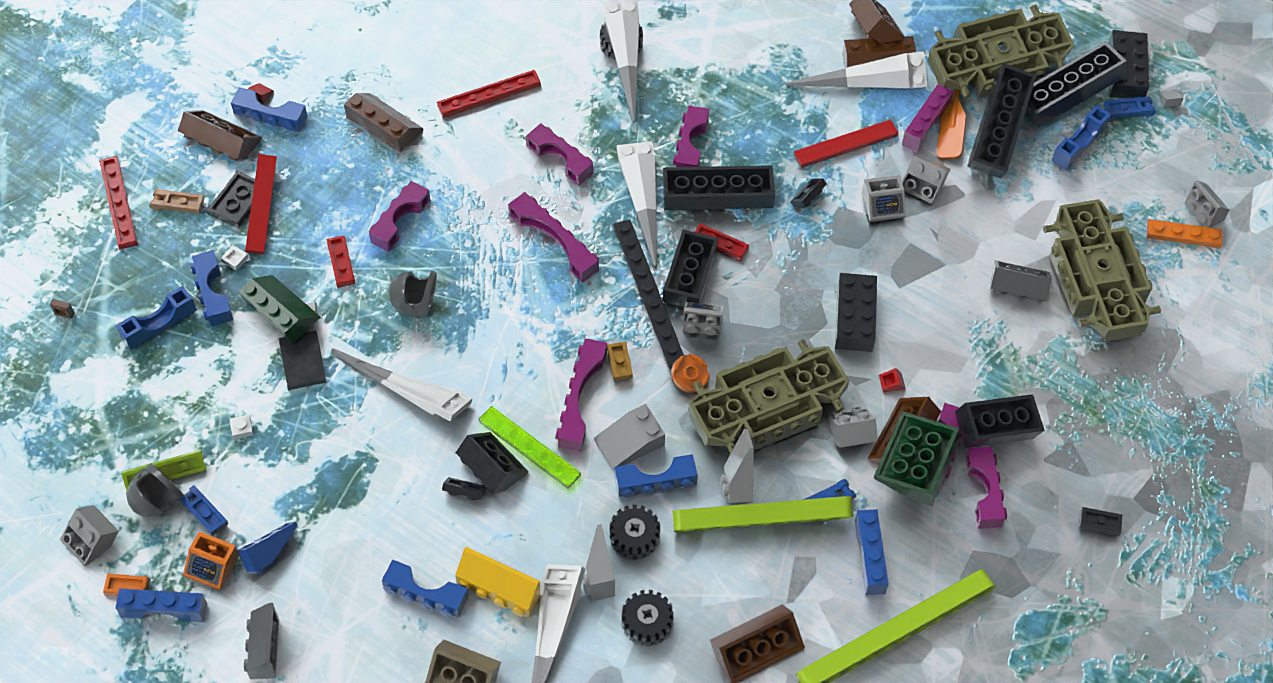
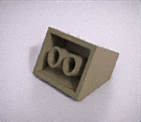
M443 639L434 649L425 683H495L501 662Z

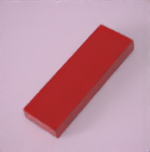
M699 223L695 230L696 233L719 238L717 252L740 262L749 249V244Z
M345 235L326 239L337 288L356 284Z

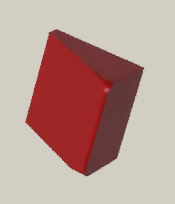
M261 83L248 87L249 90L256 91L257 99L261 103H264L274 92L273 89Z
M897 368L879 375L883 392L906 389L902 373Z

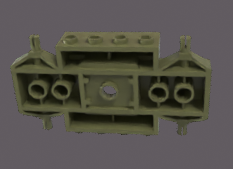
M1035 4L1030 7L1034 16L1029 21H1027L1022 9H1012L1006 13L994 14L988 18H978L973 22H963L957 26L953 38H945L942 30L936 31L935 35L938 42L931 47L928 54V62L938 84L946 88L961 90L964 99L971 96L967 88L971 83L977 97L982 98L989 96L996 71L1002 63L1037 75L1035 82L1045 76L1049 68L1047 62L1056 63L1058 68L1065 65L1063 60L1072 51L1074 43L1060 14L1057 12H1040ZM1002 45L1006 47L1007 50H1000L998 46Z
M1099 199L1060 205L1056 221L1052 225H1044L1043 231L1044 233L1057 232L1061 237L1055 239L1051 247L1050 257L1072 316L1091 314L1089 318L1078 319L1079 327L1091 325L1103 336L1105 342L1141 336L1142 332L1147 328L1149 316L1160 314L1161 308L1160 306L1149 307L1145 304L1152 291V282L1147 278L1145 265L1141 263L1139 250L1135 248L1133 243V235L1129 233L1127 227L1111 229L1113 222L1123 221V214L1112 215ZM1098 263L1105 264L1107 268H1101Z
M803 339L802 342L800 340L797 343L802 353L795 360L786 346L781 349H774L771 353L764 356L759 355L749 362L739 363L736 367L729 370L724 369L716 375L715 389L704 390L700 381L695 382L693 387L698 394L689 402L688 411L689 417L705 447L726 446L731 454L735 447L734 441L742 434L744 429H748L755 451L820 424L823 410L820 403H833L837 412H842L845 408L839 399L848 388L849 379L830 347L809 348ZM770 390L773 391L774 395L768 397L764 392Z

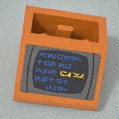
M199 531L188 550L183 576L221 591L239 558L236 545Z

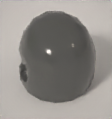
M431 270L427 278H417L411 271L395 276L389 286V300L394 309L406 316L427 317L434 297L437 272Z
M152 463L143 468L131 480L126 491L128 505L133 512L143 517H152L165 512L167 506H171L173 501L181 500L184 496V493Z

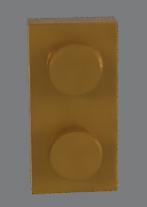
M626 342L607 344L613 380L633 378Z

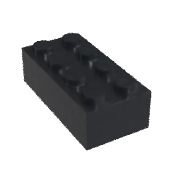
M1112 30L1108 43L1127 60L1128 76L1109 86V97L1122 99L1146 97L1149 90L1148 33Z
M682 230L663 288V302L681 307L685 306V302H702L718 251L719 238Z
M839 273L834 349L873 352L876 338L877 276Z
M1033 394L968 402L954 411L965 448L1034 439L1045 431Z

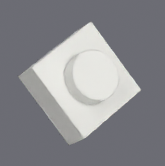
M232 245L221 257V261L237 271L248 259V254Z
M249 415L230 418L233 439L253 435Z

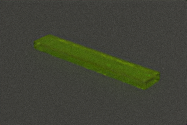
M492 405L478 418L482 425L567 489L581 476L580 471Z

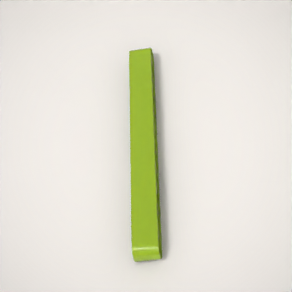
M980 569L804 667L795 676L800 683H830L985 596L996 585L986 571Z

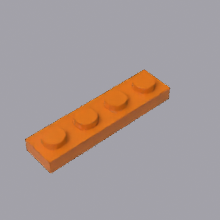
M1148 219L1146 238L1221 248L1222 229Z

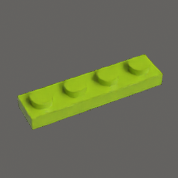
M201 449L152 463L170 480L206 470ZM149 464L121 471L126 491L131 480Z

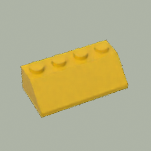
M467 546L464 548L455 574L456 584L475 592L482 599L488 598L494 601L501 608L507 607L511 609L514 614L520 617L524 615L529 618L540 600V581Z

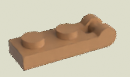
M155 189L153 193L154 198L150 201L149 207L153 210L165 209L200 214L204 203V196Z

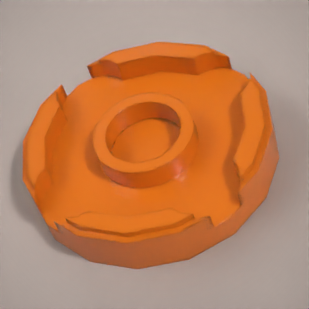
M694 354L683 355L673 363L671 369L672 379L680 390L687 393L697 392L693 387L695 382L700 381L703 388L708 383L710 377L707 369L708 366L699 356Z

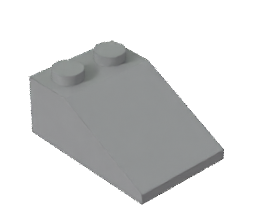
M644 404L626 413L594 437V440L610 467L614 470V467L623 466L664 446L665 433L647 404Z
M748 429L743 430L724 465V474L720 476L724 496L727 495L729 503L753 502L754 447Z
M602 524L597 525L586 564V574H583L585 595L589 594L590 601L615 596V577Z

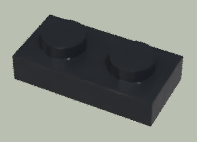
M823 178L811 179L790 203L793 207L805 208L809 206L811 200L822 192L827 183Z
M448 477L443 482L442 491H446L453 496L463 495L467 496L470 500H478L484 496L486 486Z
M1082 507L1079 528L1119 536L1121 534L1123 515Z

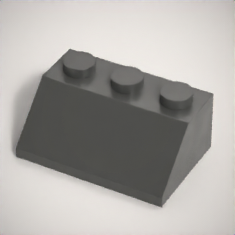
M995 260L990 289H993V292L998 294H1004V292L1012 293V296L1017 298H1023V296L1031 297L1030 300L1035 302L1047 301L1052 277L1048 271Z
M267 603L251 611L250 619H247L246 623L249 639L245 640V651L248 652V659H244V672H247L250 679L276 678L279 617L274 604Z

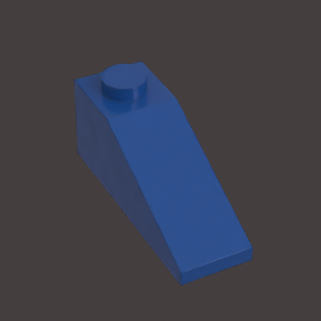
M287 522L238 549L237 553L246 572L259 574L267 569L266 566L275 560L298 526L297 522Z

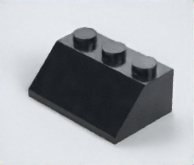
M491 432L467 435L455 452L460 457L461 462L467 465L473 471V474L493 493L506 491L529 472Z

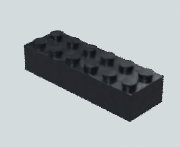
M1103 42L1035 82L1025 115L1038 128L1128 76L1127 60L1109 43Z
M1002 63L997 69L967 167L998 178H1002L1007 173L1037 75Z
M773 165L663 167L664 210L774 207Z

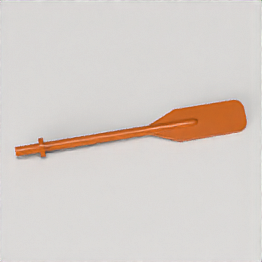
M953 89L952 101L941 116L937 155L940 159H957L963 152L966 114L959 101V89Z

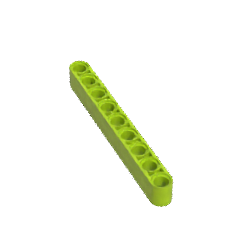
M851 496L672 511L674 532L854 517Z

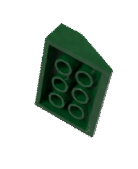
M902 411L875 472L874 479L913 501L933 506L959 443V428Z

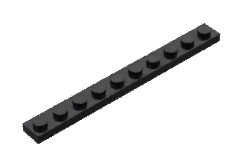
M631 220L613 223L616 238L672 379L671 369L673 363L684 355Z

